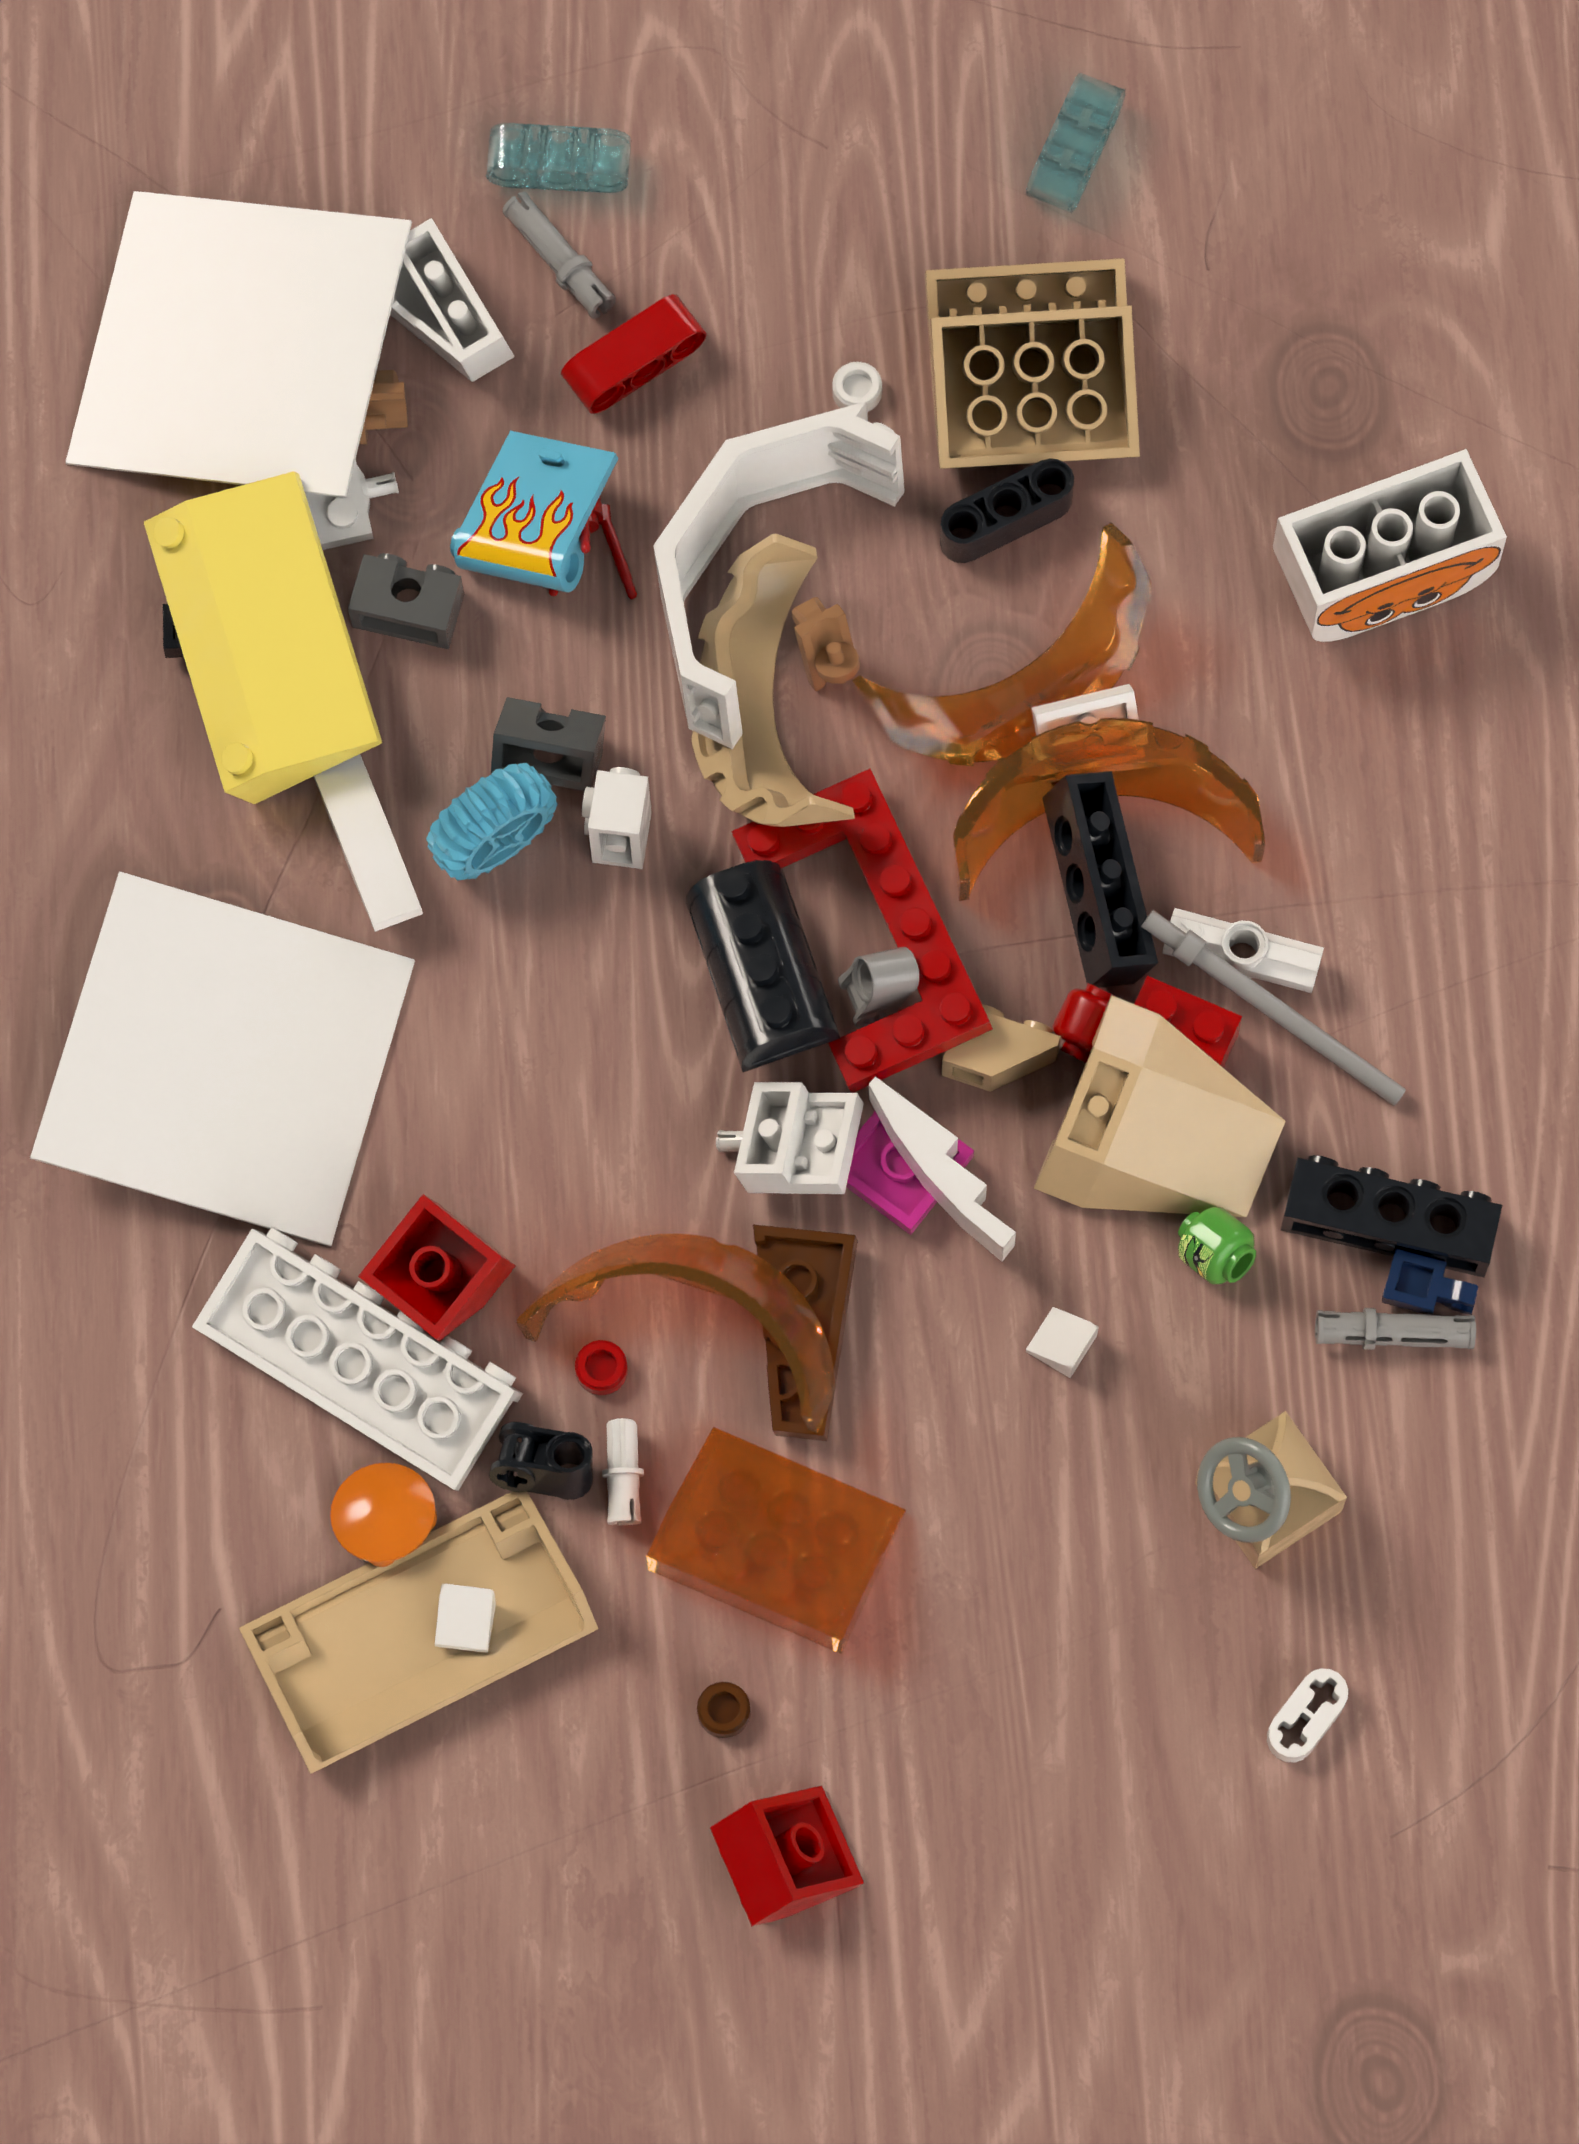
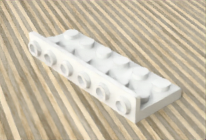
M271 1227L267 1235L252 1228L192 1327L448 1487L459 1491L512 1402L518 1403L523 1393L512 1387L516 1377L492 1362H489L484 1370L468 1360L472 1350L447 1335L439 1342L424 1333L425 1330L403 1312L399 1311L398 1315H395L380 1305L384 1297L377 1291L360 1281L357 1282L354 1288H351L337 1279L341 1272L340 1268L314 1254L310 1262L293 1252L298 1243Z

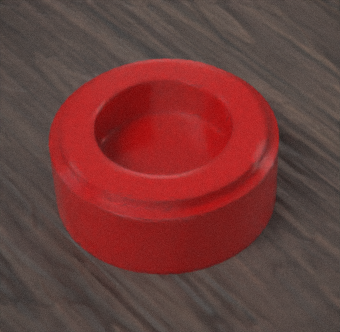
M596 1340L586 1344L579 1351L575 1360L577 1380L586 1391L595 1395H608L617 1391L624 1384L628 1374L627 1359L624 1352L618 1345L607 1340Z

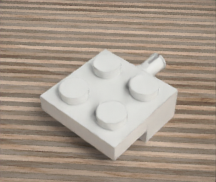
M754 1082L744 1130H719L717 1133L718 1137H716V1147L719 1152H739L734 1174L747 1193L845 1194L864 1103L858 1093H809L802 1082Z

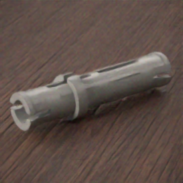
M518 193V198L522 201L521 203H519L515 196L510 198L503 207V215L513 223L554 271L557 277L555 279L556 283L563 290H570L587 310L591 318L600 317L601 313L597 310L598 307L603 314H606L615 304L616 297L591 270L592 263L585 255H578L530 199L528 193Z
M1364 1308L1363 1312L1317 1310L1315 1317L1316 1344L1362 1345L1363 1350H1374L1375 1345L1474 1349L1476 1322L1474 1315L1376 1313L1375 1308Z

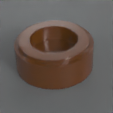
M730 1682L714 1683L701 1693L697 1703V1715L701 1726L709 1734L719 1738L733 1737L744 1730L749 1722L751 1710L748 1696L736 1684Z

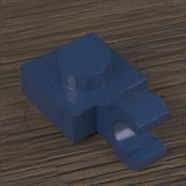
M1396 1249L1382 1296V1303L1422 1314L1433 1315L1436 1302L1454 1311L1472 1315L1479 1286L1444 1277L1447 1262Z

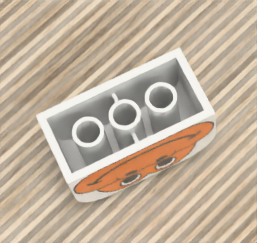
M1465 449L1279 517L1273 550L1313 639L1320 642H1330L1368 631L1449 601L1474 589L1497 570L1507 536L1468 451Z

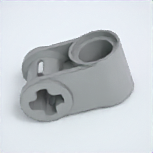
M907 947L858 956L854 959L849 969L838 978L837 981L840 988L847 990L856 1014L852 1019L855 1027L860 1029L899 1011L898 1009L912 992L916 991L919 985V969L913 953Z

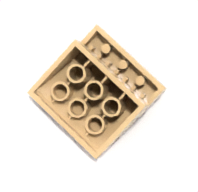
M1125 258L925 271L931 376L940 469L1038 463L1049 458L1061 461L1140 457L1132 306H1127Z

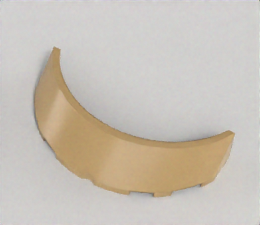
M779 534L768 536L738 556L727 572L733 574L734 577L723 594L718 607L707 613L702 623L698 639L705 641L700 664L736 681L743 734L734 748L731 749L693 731L691 740L695 757L704 779L712 781L722 796L719 800L731 811L740 813L754 822L769 826L786 827L855 819L852 807L815 796L801 784L784 756L777 734L773 705V684L779 642L795 596L809 570L817 560L815 547Z

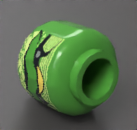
M1211 1207L1201 1213L1193 1212L1183 1221L1179 1228L1178 1235L1181 1238L1178 1245L1179 1258L1211 1284H1223L1227 1281L1234 1283L1240 1280L1255 1261L1254 1234L1247 1226L1221 1207Z

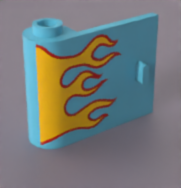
M510 431L461 528L456 529L452 536L450 551L458 568L558 591H573L580 581L584 567V553L581 551L578 538L618 461L617 454Z

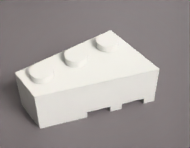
M430 218L410 230L390 315L471 382H474L515 356L433 219Z

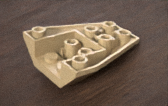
M1111 995L1092 1041L1093 1048L1057 1137L1051 1143L1034 1189L1082 1208L1191 1214L1196 1211L1201 1213L1211 1207H1221L1234 1217H1247L1286 1121L1160 1014Z

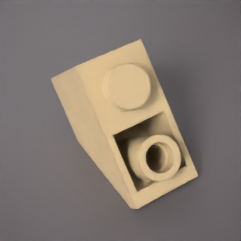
M982 1004L993 1030L947 1050L942 1060V1076L991 1092L1056 1062L1061 1036L1053 1034V1030L1043 1023L1026 1020L1021 1024L1004 1018V1014L1000 1010Z

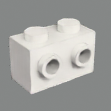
M624 767L612 768L610 772L597 770L595 787L585 788L582 817H585L584 835H589L592 863L643 869L652 812L648 777L640 776V773L636 770Z

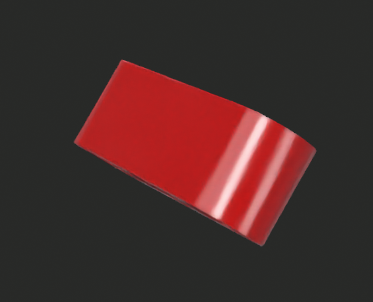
M668 295L578 352L564 365L561 375L590 414L601 413L695 352L705 341L707 333L678 295Z

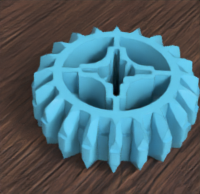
M528 763L509 764L504 769H496L486 778L481 777L476 784L466 787L465 792L459 797L452 799L451 805L440 811L439 819L432 823L426 838L428 842L427 847L434 855L432 858L441 870L445 869L451 878L454 877L457 881L475 879L483 872L489 874L493 868L500 864L502 865L512 856L518 854L525 846L530 845L531 840L543 832L544 825L552 820L558 803L556 802L557 796L551 790V784L543 774H539L534 766H530Z

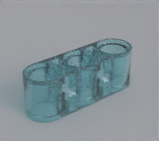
M1078 73L1033 168L1027 185V196L1068 212H1074L1120 114L1126 89L1084 73Z
M517 123L498 124L490 130L486 178L495 185L509 188L598 193L620 192L626 189L628 185L631 138L622 131L606 128Z

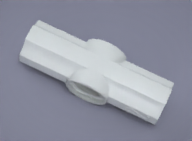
M1174 908L1170 921L1172 924L1185 933L1189 930L1196 933L1207 941L1205 944L1206 948L1250 979L1256 978L1312 993L1324 950L1323 947L1267 933L1258 924L1251 921L1241 920L1229 923ZM1164 943L1163 954L1173 956L1174 950ZM1237 943H1246L1254 948L1256 954L1250 958H1239L1231 952L1230 947Z

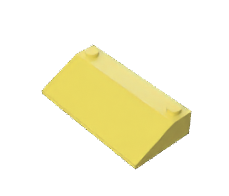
M293 471L186 500L144 521L225 793L255 805L382 744L299 473Z

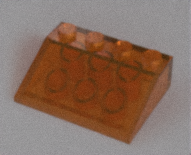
M713 1427L669 1506L646 1556L648 1570L842 1654L903 1520L906 1509Z

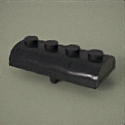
M755 860L711 874L693 885L686 895V904L742 1072L840 1039L837 1025L783 869L777 863L769 860Z

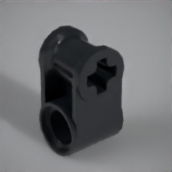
M523 1422L506 1423L501 1427L498 1438L502 1447L498 1461L491 1465L489 1472L490 1480L495 1485L512 1492H531L559 1497L564 1500L578 1499L590 1491L593 1485V1449L589 1440L583 1435L575 1432L539 1428ZM565 1464H575V1465H578V1466L573 1467V1468H564V1467H561L562 1465H565Z

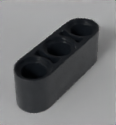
M1049 458L1042 460L952 504L944 511L941 517L940 546L942 552L948 559L956 563L971 562L1061 518L1072 506L1074 486L1072 469L1059 459ZM1049 483L1060 486L1063 491L1059 494L1047 495L1039 488ZM1003 505H1010L1019 512L1014 516L1005 517L999 515L995 509ZM958 527H967L975 534L969 538L962 539L953 536L951 531Z

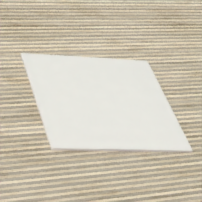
M134 191L65 463L74 466L234 485H245L295 471L300 475L305 493L346 498L412 221Z
M119 871L30 1159L271 1229L273 1227L281 1233L331 1247L415 959Z

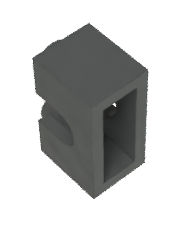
M382 553L378 557L363 554L348 606L352 628L449 649L464 598L461 576L456 575L453 570L436 564L428 565L425 571L407 568V562L393 554ZM405 589H413L419 592V595L412 601L403 602L396 599L398 593Z
M507 697L494 731L491 773L496 769H504L509 764L528 763L530 766H534L539 774H543L551 785L585 791L586 787H592L603 753L606 716L571 709L569 717L546 713L541 707L542 703ZM536 750L563 754V757L557 762L546 763L536 759L534 754Z

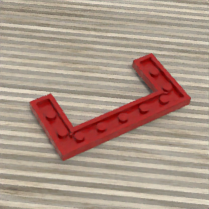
M871 768L813 794L852 807L855 819L786 827L763 825L752 821L731 831L745 863L755 860H769L777 863L781 868L847 839L897 948L907 947L916 959L919 969L917 991L922 1001L828 1043L850 1093L869 1086V1083L875 1076L883 1080L993 1030L990 1020Z

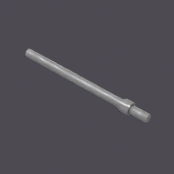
M1154 910L1151 911L1141 927L1174 950L1172 955L1188 967L1192 963L1393 1106L1401 1099L1406 1091L1404 1087L1206 948L1205 944L1207 941L1191 930L1185 933Z

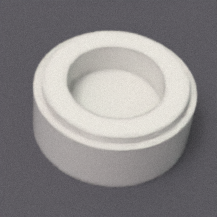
M851 362L842 366L834 375L832 383L835 403L839 408H844L866 401L867 412L874 409L882 396V380L878 371L873 366L864 362Z

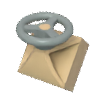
M1286 1411L1245 1438L1232 1437L1215 1444L1202 1459L1195 1480L1199 1500L1207 1518L1221 1533L1236 1541L1255 1569L1341 1513L1347 1498Z

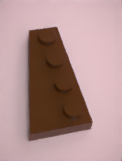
M753 1224L758 1258V1283L761 1290L763 1311V1336L766 1342L768 1363L766 1367L772 1430L776 1436L827 1441L858 1240L852 1234Z

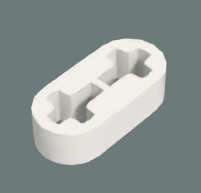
M1322 1668L1309 1673L1274 1717L1267 1732V1744L1276 1758L1284 1762L1303 1760L1312 1752L1340 1715L1348 1699V1687L1346 1681L1339 1673L1331 1669ZM1326 1683L1331 1684L1334 1687L1332 1697L1337 1702L1332 1705L1330 1702L1325 1701L1315 1714L1307 1708L1312 1703L1315 1692L1310 1687L1314 1684L1322 1688ZM1301 1717L1308 1722L1300 1736L1301 1740L1306 1744L1301 1747L1293 1743L1288 1749L1281 1745L1283 1734L1278 1729L1283 1726L1290 1730Z

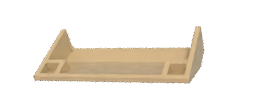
M510 1492L430 1532L426 1540L415 1551L401 1559L395 1560L389 1566L377 1567L368 1563L239 1628L310 1774L599 1629L582 1588L528 1492ZM442 1584L486 1588L494 1591L496 1607L488 1653L435 1647L438 1606Z

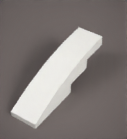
M359 754L313 776L374 931L376 932L422 915L423 912L361 755Z
M875 1076L869 1083V1101L895 1148L923 1187L957 1224L1002 1262L1015 1246L1016 1232L981 1206L986 1200L987 1185L953 1160L958 1150V1137Z

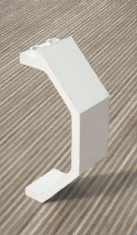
M866 401L725 440L653 545L661 600L688 728L728 748L733 749L743 734L736 681L700 664L695 659L692 652L684 601L743 513L752 506L828 483H843L895 507L905 492L900 436L882 423L868 422Z

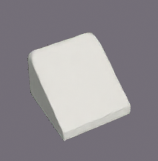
M1052 1307L1025 1352L1071 1378L1097 1337L1099 1327L1090 1321Z
M442 1584L439 1597L435 1647L488 1653L496 1607L494 1591L486 1588Z

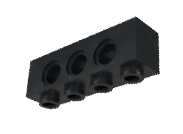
M1112 771L1065 775L1042 797L1086 982L1098 988L1135 984L1158 964L1152 934L1141 927L1147 918Z
M1312 1155L1308 1157V1160L1297 1158L1281 1231L1393 1257L1395 1250L1400 1249L1447 1262L1446 1269L1485 1277L1490 1264L1502 1205L1491 1202L1492 1199L1488 1195L1475 1191H1463L1461 1195L1441 1191V1187L1438 1184L1423 1179H1412L1410 1183L1389 1179V1174L1385 1171L1371 1167H1362L1359 1171L1338 1167L1337 1161L1324 1156ZM1334 1192H1343L1353 1199L1355 1205L1348 1210H1339L1329 1203L1327 1197ZM1385 1204H1395L1404 1211L1406 1218L1399 1222H1390L1381 1216L1378 1208ZM1439 1215L1447 1216L1453 1220L1457 1230L1450 1234L1439 1233L1431 1226L1430 1219Z

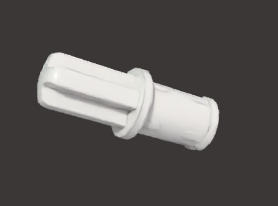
M613 1419L607 1423L608 1469L602 1470V1476L607 1478V1521L610 1525H616L617 1522L618 1525L640 1524L639 1477L644 1476V1469L638 1468L637 1424L632 1419Z

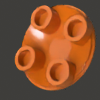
M376 1463L357 1470L340 1485L331 1504L330 1519L333 1532L345 1550L359 1559L369 1561L373 1566L386 1567L395 1560L411 1554L426 1540L430 1531L436 1525L437 1512L432 1491L427 1482L417 1472L396 1463Z

